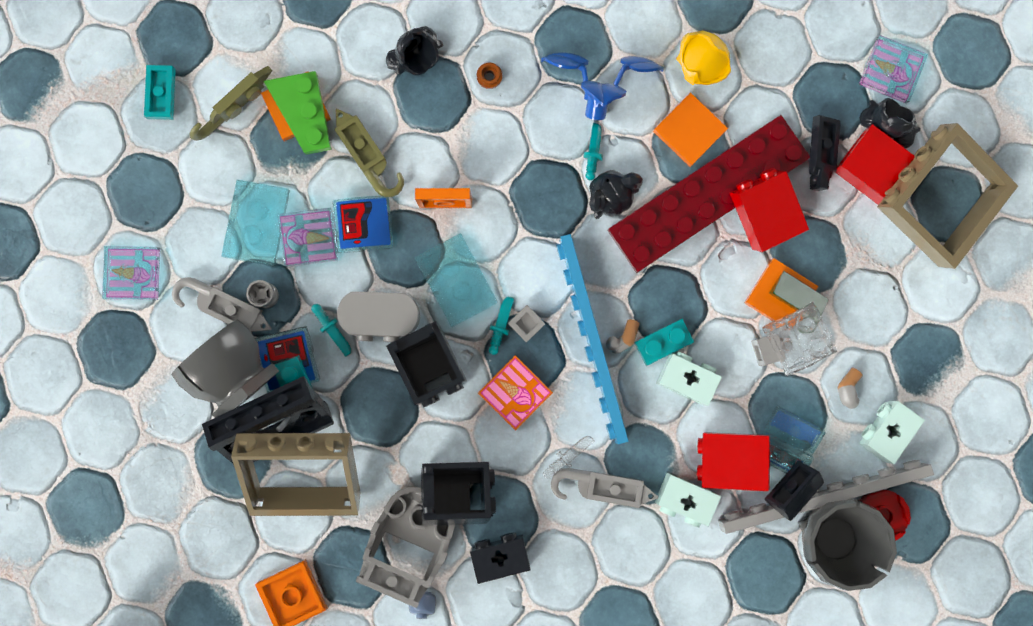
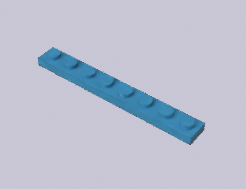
M571 234L561 236L559 239L560 244L556 245L559 259H564L567 269L563 270L567 286L572 285L574 295H571L570 299L574 311L579 310L581 320L577 321L581 337L586 336L588 346L584 347L588 362L593 361L596 371L591 373L595 388L600 387L603 396L599 398L601 411L603 414H608L610 423L606 424L609 439H614L616 444L629 442Z

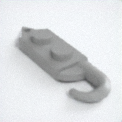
M187 277L180 279L173 286L172 298L180 307L185 306L179 297L180 290L184 287H189L199 292L197 305L202 312L227 324L239 320L249 328L251 333L272 330L262 315L263 310L202 281Z
M563 468L557 471L551 480V489L554 495L563 500L567 499V495L561 493L558 486L559 482L564 478L578 480L580 494L582 497L590 500L640 508V505L658 499V496L644 485L643 480Z

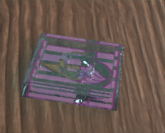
M879 35L858 85L907 104L911 100L928 54Z
M331 208L277 214L285 267L338 261Z
M104 246L102 299L158 300L160 248Z

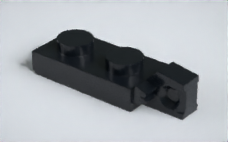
M822 115L814 116L812 123L809 174L811 175L810 189L815 191L829 189V180L833 172L837 171L841 121Z

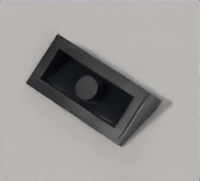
M798 460L764 500L782 516L792 521L821 488L824 480L819 471Z

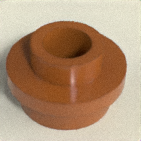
M484 63L477 70V81L483 88H496L502 81V70L495 63ZM492 73L495 77L492 80H487L485 75Z

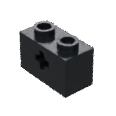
M516 532L501 535V540L490 542V539H484L474 543L475 547L470 548V555L478 584L531 570L523 535L517 536ZM497 550H500L502 554H507L504 556L503 562H499L498 558H492Z

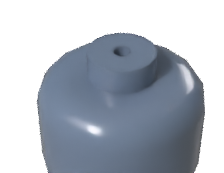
M426 591L419 601L417 608L409 605V612L416 615L417 619H427V615L435 613V595Z

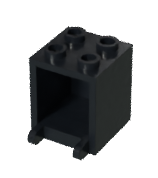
M436 321L386 345L415 405L422 404L423 407H427L440 400L438 395L444 392L451 395L464 388L462 383L467 381L440 325ZM449 373L451 382L428 392L425 386L426 383Z
M489 462L422 464V526L487 524L491 517H493V514H496L495 497H490V489L495 485L494 469H489ZM480 483L481 510H470V484Z

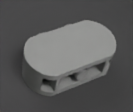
M350 292L340 301L337 317L342 329L350 335L357 336V341H373V336L384 337L383 342H393L417 329L420 322V310L416 302L406 293Z

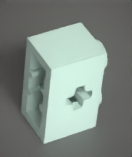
M678 352L677 355L670 354L656 384L703 406H709L722 376L715 374L717 369L704 363L701 366L691 363L693 358L681 352ZM693 372L692 377L695 378V381L687 384V378L683 376L685 373Z
M888 401L883 403L877 410L876 415L878 417L873 424H869L861 434L863 438L859 444L882 461L895 464L925 420L899 401Z
M666 473L655 503L661 506L659 511L675 517L676 513L686 517L684 522L698 528L701 524L709 527L721 496ZM689 497V499L692 501L691 506L685 505L684 507V504L681 503V499H687Z

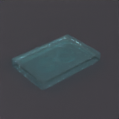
M236 180L221 257L275 267L282 235L280 217L286 214L290 190L288 188Z
M461 233L414 257L451 327L498 303Z

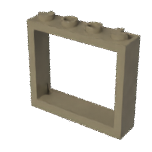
M958 123L941 124L936 131H932L927 143L917 150L915 158L910 165L900 172L899 179L892 188L885 192L886 196L877 208L938 267L955 269L1014 193L1018 185ZM952 143L991 184L945 244L941 245L903 205Z
M350 433L236 434L231 458L250 516L358 515L361 492ZM342 459L347 487H260L253 460ZM345 501H350L351 506H345ZM258 502H263L262 506L256 505L258 504Z

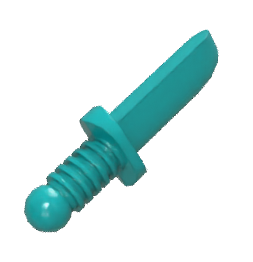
M597 123L592 124L589 151L584 152L583 158L587 159L585 177L589 181L595 179L597 162L603 160V155L599 154L602 129Z
M506 297L503 300L496 325H490L489 330L494 331L490 342L491 346L489 347V353L492 355L499 352L503 334H509L510 330L505 328L514 301L512 297Z
M313 304L311 311L317 316L320 323L324 325L320 328V331L322 333L326 331L344 356L347 357L351 354V347L335 325L338 320L334 318L330 321L324 309L322 310L319 304Z

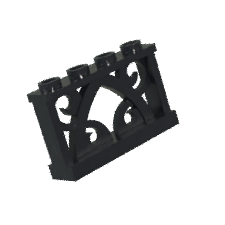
M302 376L203 423L202 427L208 448L212 451L217 450L233 463L231 455L236 434L317 433L333 425L334 421L328 404L320 398L309 385L308 380Z

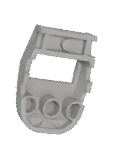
M403 488L389 499L384 507V511L370 531V538L362 558L363 564L360 575L356 579L357 583L414 608L418 607L419 601L435 579L442 564H444L455 525L422 526L421 488ZM385 532L434 553L423 579L374 558Z

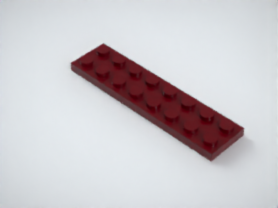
M780 115L610 227L607 231L637 274L733 210L735 206L729 192L736 190L737 184L749 179L752 181L761 178L760 173L771 168L789 173L807 161L810 155L783 116Z

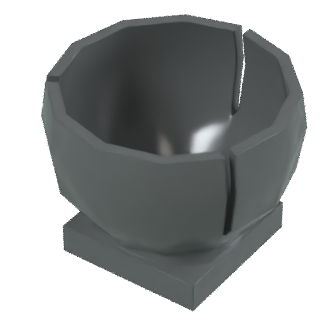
M235 320L189 355L171 375L177 384L193 398L216 403L218 409L212 413L213 417L216 418L242 405L274 377L279 370L273 363L266 368L261 366L258 342L249 328L241 321Z
M856 499L828 502L811 514L809 518L798 522L802 531L805 560L821 581L845 591L872 588L888 576L877 570L874 566L890 573L897 554L894 530L876 508Z

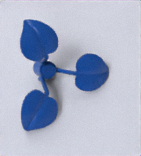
M562 52L541 58V62L546 61L564 69H579L582 72L583 82L581 83V88L585 91L584 99L587 100L585 116L593 120H604L608 104L626 96L627 91L618 86L625 71L632 69L637 72L659 70L663 72L665 68L647 58L637 56L623 57L620 63L624 65L621 67L614 83L603 84L588 81L585 65H588L589 61L582 56Z

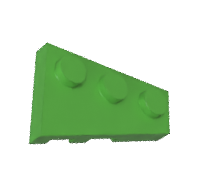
M316 71L264 81L303 152L307 155L332 150Z

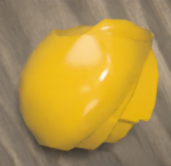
M707 31L687 33L682 37L680 53L676 60L682 66L685 80L692 85H710L728 77L731 73L730 53L726 44L717 35Z

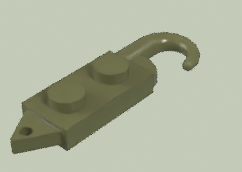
M266 66L254 74L250 72L212 107L214 110L210 114V120L202 128L201 123L193 126L189 133L190 138L195 141L202 140L214 132L224 121L227 122L229 119L237 117L247 102L254 101L259 97L262 92L261 90L264 88V81H266L273 70Z
M336 109L337 128L334 130L374 190L384 197L398 195L404 186L402 174L400 172L397 173L398 184L394 188H386L379 178L387 166L385 157L357 115L352 116Z

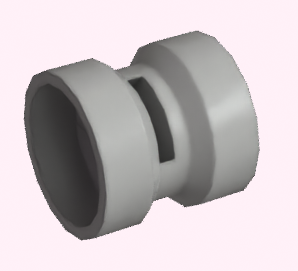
M257 280L248 286L246 296L252 305L267 309L277 303L279 293L277 288L271 283Z

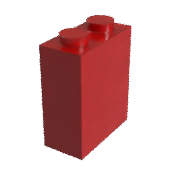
M872 124L861 133L837 165L835 173L879 205L886 196L885 192L893 187L899 179L900 172L910 165L915 156Z
M775 168L760 173L761 178L752 181L749 179L737 184V189L729 192L751 248L759 252H764L809 230L787 171H780Z
M704 432L703 437L698 438L697 450L698 454H702V465L697 466V481H702V488L769 491L770 435Z

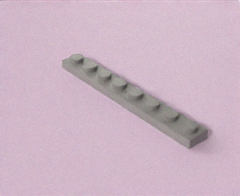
M912 460L903 463L904 467L895 470L894 467H888L878 470V475L869 477L868 474L855 476L852 478L853 482L843 484L842 481L830 483L827 485L826 490L817 491L799 513L820 508L828 502L852 499L933 476L931 464L920 463V460ZM765 503L751 506V511L741 514L739 510L724 514L725 518L718 520L721 531L728 534L785 517L771 505L766 506Z

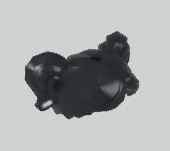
M427 26L414 28L401 35L397 41L396 48L387 53L386 65L388 69L396 70L397 75H401L404 71L413 75H422L437 63L439 58L438 49L444 46L443 42L437 40L436 33Z
M885 98L879 104L874 100L868 102L870 106L863 110L859 117L861 126L868 128L873 124L905 149L909 148L914 143L916 133L920 132L921 129L916 126L917 122L915 121L914 113L890 98Z
M614 170L599 174V176L591 181L589 186L591 193L589 205L591 211L594 212V218L599 219L603 214L611 217L617 216L627 211L633 203L634 194L641 188L643 178L634 172L623 175Z

